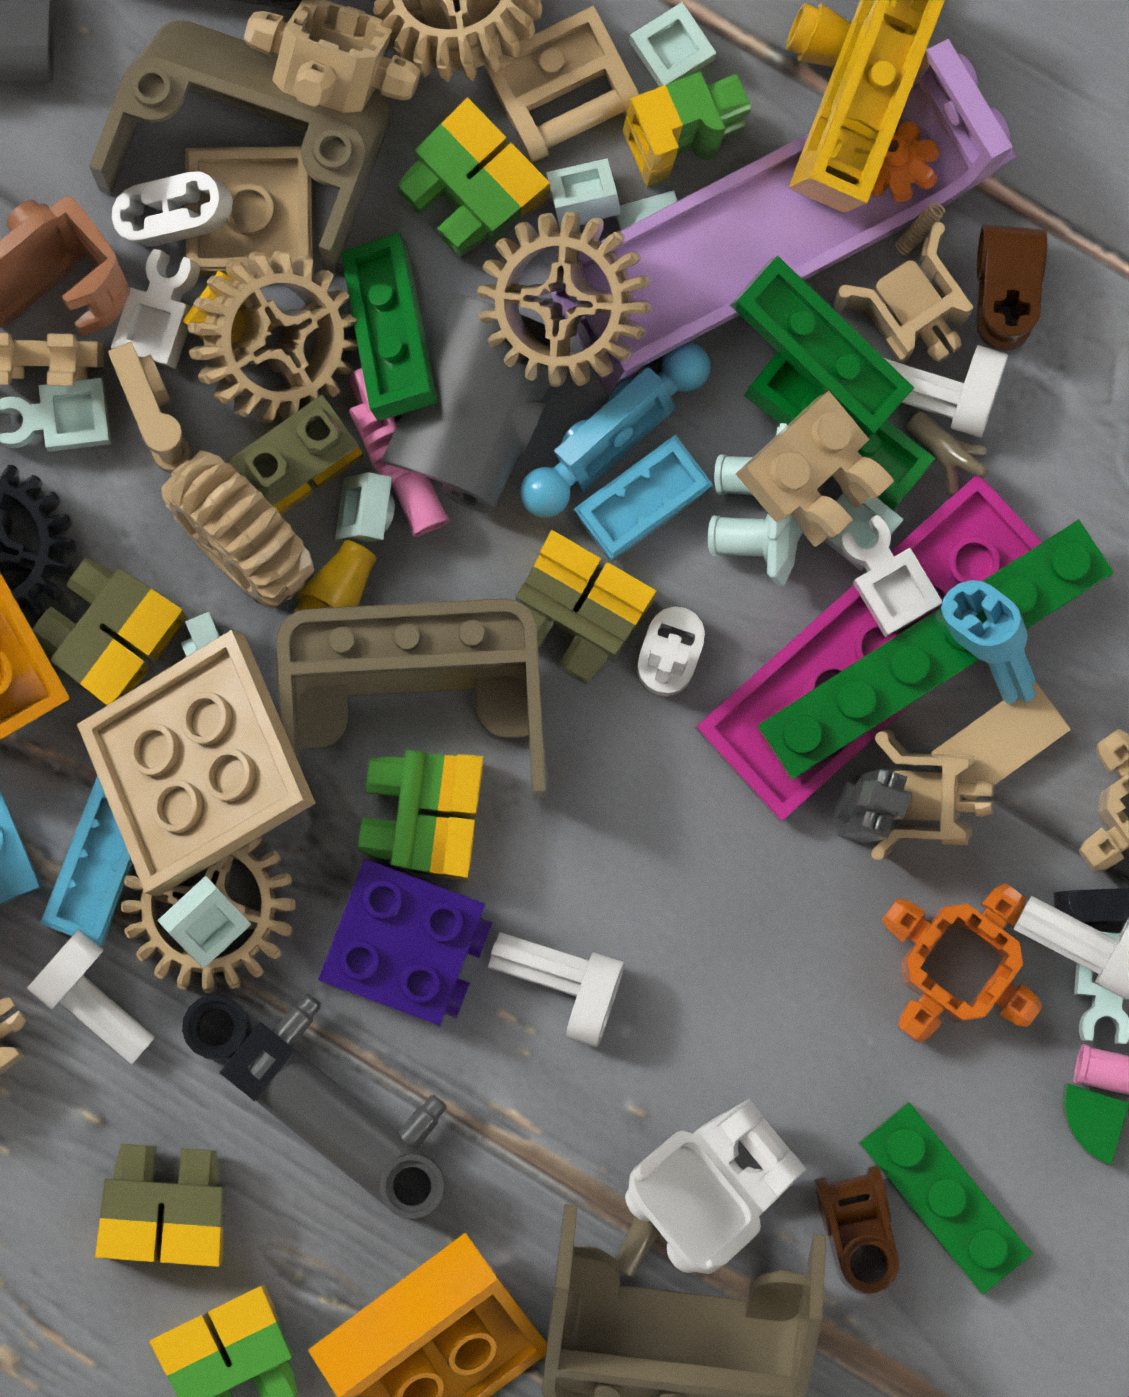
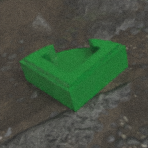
M1069 1083L1065 1084L1062 1099L1063 1112L1073 1137L1092 1158L1111 1165L1129 1103Z

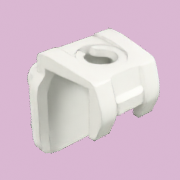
M748 1099L713 1118L693 1133L681 1130L669 1137L634 1167L630 1174L629 1189L626 1191L625 1199L632 1214L642 1221H651L668 1242L667 1254L676 1268L685 1273L699 1272L710 1274L728 1263L759 1233L761 1229L759 1216L806 1171V1168L770 1126L753 1102ZM739 1140L762 1169H754L748 1166L742 1170L737 1165L734 1158L739 1155Z

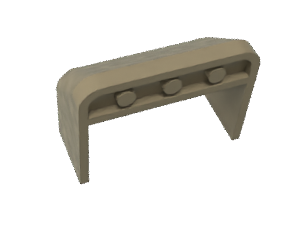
M177 20L163 25L126 70L121 80L89 166L99 190L112 195L139 120L147 123H159L170 119L182 107L187 92L306 133L301 147V157L307 173L317 182L339 190L319 244L323 269L336 273L341 259V251H344L389 128L390 114L385 96H382L381 91L376 88L362 112L340 113L320 105L313 107L299 102L294 96L283 93L272 81L278 58L277 53L273 52L270 57L252 49L242 39L190 21Z
M501 598L318 608L297 611L283 621L276 639L280 720L300 767V750L322 749L332 746L345 734L349 724V696L475 690L477 715L482 726L488 732L501 738L529 737L532 801L545 800L546 784L537 627L532 613L525 605L516 600Z
M564 1205L542 1383L544 1397H806L823 1319L826 1235L813 1234L805 1274H797L788 1270L771 1271L757 1277L751 1283L747 1300L620 1285L621 1268L614 1257L596 1247H574L578 1205Z

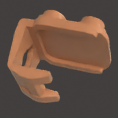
M71 196L61 198L51 207L47 204H38L35 200H28L17 206L6 222L10 232L0 240V327L15 319L72 270L76 261L83 255L96 268L61 297L65 306L70 311L87 305L89 310L74 322L78 333L82 337L111 325L124 309L130 294V288L114 251L86 211Z

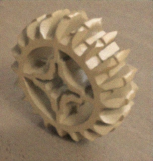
M376 0L373 13L375 17L383 20L381 22L382 27L392 30L388 45L389 49H394L397 56L414 63L421 70L423 78L438 67L440 77L448 83L456 70H464L465 75L471 81H474L477 67L487 65L488 68L498 73L500 66L498 57L506 55L518 59L521 50L519 41L533 40L535 32L533 21L541 19L543 8L541 0H459L461 9L459 12H456L454 3L457 0Z
M570 211L565 213L560 231L552 213L541 214L538 219L539 235L528 222L519 223L515 226V231L521 247L508 238H502L496 243V248L507 260V263L491 259L485 261L483 265V270L488 275L498 279L497 285L486 284L479 286L477 289L479 297L495 299V308L479 313L481 323L498 320L501 331L492 334L488 338V342L491 347L501 345L507 341L511 343L513 348L504 358V363L508 367L515 366L525 356L529 358L525 369V377L531 381L539 378L546 365H548V380L553 387H559L564 384L568 367L572 379L577 386L584 385L590 381L589 363L597 374L605 377L613 372L612 362L607 352L621 361H625L632 356L630 346L621 336L640 339L646 332V329L641 324L630 320L631 314H647L651 311L652 306L646 300H633L634 290H640L650 285L648 276L641 275L630 279L627 268L636 265L641 260V256L637 251L628 253L621 258L617 256L615 251L623 244L625 235L620 231L609 235L603 243L599 241L604 223L600 218L590 219L583 233H580V218L577 212ZM559 246L558 260L552 263L549 278L544 284L519 285L523 270L536 254L547 247ZM579 251L591 257L600 266L608 279L612 294H608V291L594 289L586 282L583 276V261L578 260ZM562 280L566 284L567 295L576 297L580 301H589L565 310L568 318H565L566 315H563L562 304L552 302V298L538 297L563 289L560 282ZM518 304L522 308L535 310L541 315L545 322V338L550 339V347L536 339L527 329L519 313ZM611 314L606 329L593 345L585 350L570 351L571 337L576 336L578 323L583 315Z
M274 251L270 262L264 252H251L247 261V267L239 260H231L226 264V272L230 282L220 276H211L207 280L209 289L216 296L215 300L198 297L193 302L198 311L207 314L205 323L192 322L187 327L191 334L204 335V345L195 346L190 349L189 355L191 359L208 360L210 363L198 374V379L203 384H211L221 380L215 389L213 398L218 403L223 404L235 398L234 414L238 416L248 417L255 410L260 422L272 423L277 413L280 414L283 420H286L299 411L300 406L303 408L318 398L317 390L326 396L335 397L340 393L337 383L331 377L332 374L350 375L353 371L352 366L348 362L341 360L342 351L357 350L358 343L357 340L352 338H344L343 328L354 326L358 319L354 318L352 314H339L338 308L346 303L350 295L345 290H335L327 293L333 282L334 275L329 270H320L313 275L314 262L309 257H299L292 264L288 251ZM274 283L285 286L295 292L306 305L299 310L289 309L282 313L273 300L265 299L260 288ZM239 309L245 321L244 332L241 338L231 345L232 324ZM269 325L285 326L281 329L282 338L276 339L280 342L278 348L262 347L266 345L265 335H273L266 331ZM315 330L314 350L308 363L303 352L306 337ZM262 361H266L274 373H282L287 384L274 389H264L246 377L241 368L247 364L257 365Z
M200 450L190 460L185 459L172 471L171 477L161 487L166 507L174 514V519L197 544L200 551L205 553L215 567L219 568L245 595H250L256 603L275 609L284 600H290L305 586L304 582L315 572L310 552L303 546V541L291 529V525L277 512V508L272 506L262 495L261 491L252 486L247 478L240 475L230 463H225L218 455Z
M261 836L209 866L204 875L214 885L216 884V887L251 923L248 929L254 930L251 937L239 949L226 956L215 958L204 969L185 949L184 953L181 954L167 941L157 921V901L173 906L180 900L178 899L179 896H184L195 885L189 887L177 885L157 897L144 893L138 877L126 876L125 886L142 892L141 901H123L121 903V911L131 915L141 914L142 922L129 925L125 928L124 932L129 939L148 936L150 941L141 946L136 952V956L140 961H147L157 953L163 956L155 968V976L165 979L175 965L181 967L177 978V987L188 990L192 985L195 973H202L203 991L207 994H212L217 986L216 973L224 972L226 983L232 990L241 987V979L236 968L245 964L249 973L255 978L264 974L263 968L253 958L260 950L272 959H279L282 954L281 950L267 940L271 932L285 937L291 936L293 928L285 922L275 921L276 912L295 911L296 901L290 898L276 899L275 891L287 888L293 881L288 873L269 877L267 872L281 861L277 851H271L259 860L254 857L262 845L263 838ZM234 859L244 864L255 877L261 894V912L249 909L231 899L229 883L232 876L230 871Z

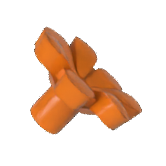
M903 122L897 134L893 135L871 193L873 197L882 196L890 187L894 201L905 202L912 198V183L927 190L935 185L937 174L926 163L937 160L940 156V149L933 140L928 139L918 142L921 136V129L915 123Z

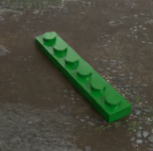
M1078 519L992 574L983 582L994 587L1018 607L1027 630L1110 577L1114 571ZM939 608L757 725L756 729L790 781H792L980 659L955 641L943 618L942 609ZM984 609L975 616L981 620L982 624L987 620Z

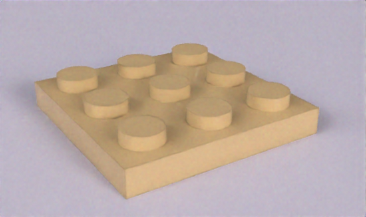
M234 630L228 631L77 724L145 894L157 897L316 804L243 633Z

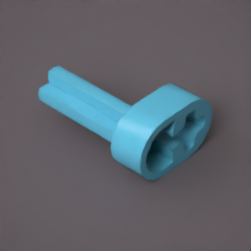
M969 580L951 588L944 597L941 606L943 618L951 636L978 659L988 663L1001 697L1007 704L1012 705L1018 698L1026 703L1033 700L1036 694L1032 685L1036 680L1024 651L1028 635L1018 607L994 587L983 581ZM984 609L987 620L982 624L981 620L975 616Z

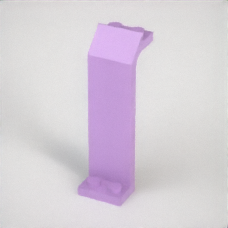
M949 39L925 51L894 134H897L903 122H913L921 129V136L918 142L928 139L933 140L940 149V156L937 160L926 163L937 174L935 185L927 190L912 183L913 195L910 200L905 202L894 201L891 188L888 187L882 196L873 197L870 195L867 204L843 213L789 189L790 181L809 135L808 133L621 230L620 232L625 235L623 244L615 251L617 256L621 258L634 251H637L641 256V260L636 265L627 268L630 279L644 275L648 276L650 280L649 286L633 291V300H646L652 306L651 311L647 314H631L630 320L641 324L646 329L642 338L631 339L623 335L621 336L630 346L632 356L625 361H621L607 352L612 362L613 372L605 377H601L599 374L598 376L609 395L624 380L635 378L642 366L739 316L730 304L770 259L778 255L805 281L911 225L930 203H939L943 207L949 205L1014 160L1017 156L1009 141L1010 131L1008 125L997 109L988 106L977 87V75L967 57L963 54H957ZM578 252V260L583 261V276L586 282L594 289L608 291V294H612L608 279L600 266L585 253ZM562 280L560 282L563 289L551 292L550 294L555 302L562 304L563 315H566L565 318H568L565 310L589 301H580L576 297L567 295L566 284ZM611 314L583 315L579 320L575 337L583 350L589 348L600 338L608 325Z

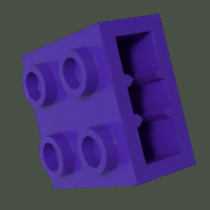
M364 859L318 980L323 984L441 1027L445 1015L456 1019L459 1015L470 982L459 979L468 954L480 958L493 922L482 918L486 908L485 903Z

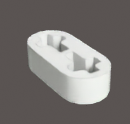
M187 172L133 185L125 189L116 198L112 207V221L115 230L122 237L144 247L158 246L210 234L219 230L231 215L233 199L230 190L223 182L203 172ZM200 190L210 195V202L201 205V215L181 207L199 201ZM144 204L156 210H163V213L146 217L144 228L135 224V217L144 213Z

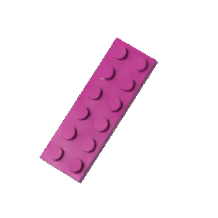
M975 475L891 552L893 556H896L911 548L943 601L949 590L957 584L969 580H985L1041 544L1042 541L984 478ZM853 585L703 719L695 729L781 823L867 746L878 732L887 728L911 705L792 781H790L756 729L757 725L941 608V606L885 638Z

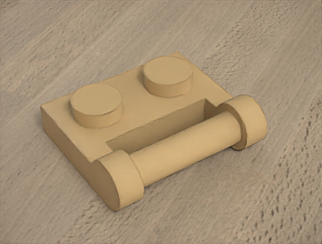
M594 5L533 34V40L519 41L521 50L518 59L506 55L498 57L500 62L498 73L488 68L487 65L482 66L516 133L523 152L531 163L548 156L547 149L621 113L626 117L630 98L639 95ZM605 75L611 86V91L536 126L529 111Z
M132 341L107 351L143 439L149 447L155 462L163 471L172 473L185 459L190 460L192 453L190 445L183 437L182 428L176 418L170 414L162 413L160 406L170 403L171 400L152 355L139 358Z

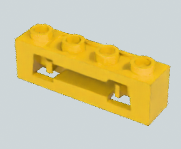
M860 0L790 181L789 189L843 213L868 203L945 0Z

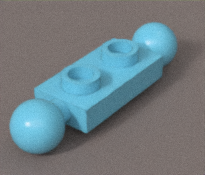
M688 342L663 355L660 365L661 372L658 375L650 367H647L637 377L628 378L621 382L611 393L608 403L589 420L577 422L566 432L561 445L554 450L560 463L554 468L540 467L534 469L525 476L520 486V498L526 510L534 516L549 518L561 513L569 502L570 487L574 483L584 492L676 409L671 398L673 394L677 391H694L707 381L711 371V362L707 352L700 345Z

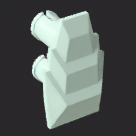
M780 423V427H777V434H779L787 426V424ZM723 454L717 457L714 482L718 495H753L736 475L753 457H736ZM767 514L765 519L727 518L713 515L708 529L709 553L717 557L720 555L764 557L767 563V575L777 586L784 587L795 563L797 543L802 530L791 514L777 523L769 514Z

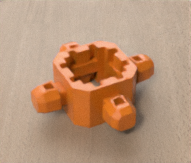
M1004 883L994 888L980 904L984 908L982 913L968 903L945 906L937 911L930 922L923 918L926 911L912 902L898 898L893 902L881 921L885 929L900 943L907 939L913 944L901 960L904 984L920 995L917 1002L910 999L899 1016L897 1028L915 1042L920 1043L930 1038L943 1023L938 1018L942 1012L953 1021L960 1022L983 1018L994 1005L1000 1008L997 1015L1014 1026L1026 1028L1032 1023L1043 1006L1038 996L1023 983H1020L1017 987L1011 983L1023 966L1020 942L1003 930L1006 925L1013 927L1021 915L1026 900L1022 894ZM953 922L959 926L963 925L994 948V952L1002 957L996 966L998 968L976 998L969 1004L958 1000L920 969L926 960L925 958Z

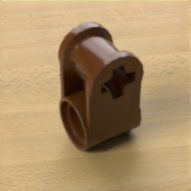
M983 224L981 227L976 268L977 281H979L976 326L982 341L992 349L1009 351L1020 347L1028 339L1033 327L1039 320L1042 282L1047 258L1046 229ZM1001 306L1011 307L1012 317L1018 319L1015 326L1005 325V316L998 313Z
M879 1166L868 1167L865 1175L828 1183L824 1177L814 1179L826 1235L830 1239L836 1270L841 1282L849 1290L859 1294H873L888 1288L898 1273L899 1259L890 1225L889 1202ZM866 1196V1201L844 1206L838 1204L841 1200ZM870 1246L881 1253L884 1259V1271L876 1282L864 1283L853 1275L850 1269V1259L858 1247Z

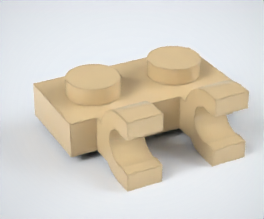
M0 333V385H10L12 379H25V366L50 367L49 372H47V385L74 386L76 380L88 379V367L104 368V342L76 341L75 334H47V341L12 340L10 333Z
M830 391L817 397L736 473L738 478L776 523L791 514L814 547L820 545L828 536L831 538L837 536L853 521V518L838 502L830 497L821 496L817 491L830 476H833L840 484L842 492L855 508L861 506L869 497L872 499L878 497L894 482L893 478L879 463L870 458L862 457L859 454L858 450L870 439Z

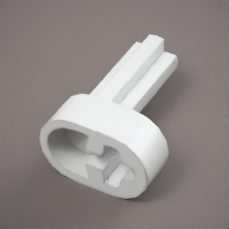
M977 345L964 383L884 358L914 387L901 403L953 419L951 429L982 438L1005 370L1008 354Z
M676 606L663 609L655 615L649 625L639 654L637 673L639 681L645 689L657 696L668 697L680 693L688 686L693 677L704 644L705 631L702 621L689 609ZM660 627L664 629L675 627L685 631L687 636L694 638L692 646L680 643L682 638L676 634H669L668 638L659 636L658 631Z
M1033 896L1030 897L1014 930L1098 973L1095 984L1125 999L1129 994V918L1118 938L1114 939Z
M78 929L26 989L51 1010L60 1002L132 1065L153 1041L154 1036L83 975L104 950Z
M499 932L491 952L492 956L488 968L576 996L567 1026L566 1037L598 1047L620 985L625 962L593 952L590 959L586 960Z

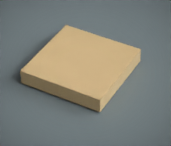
M302 146L185 148V173L203 172L223 182L230 190L233 199L231 215L219 230L186 239V258L199 264V276H215L218 270L227 275L226 264L231 260H239L247 267L249 254L255 251L264 252L269 262L276 250L288 251L292 264L299 257L313 259L312 177L307 173L301 157ZM200 190V200L196 203L187 204L186 208L201 215V205L210 202V195Z

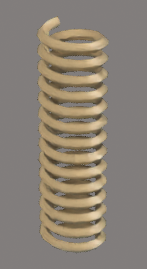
M932 202L917 217L906 232L895 242V247L901 255L908 256L914 250V247L930 232L933 224L940 221L943 214H946L944 207L939 203Z

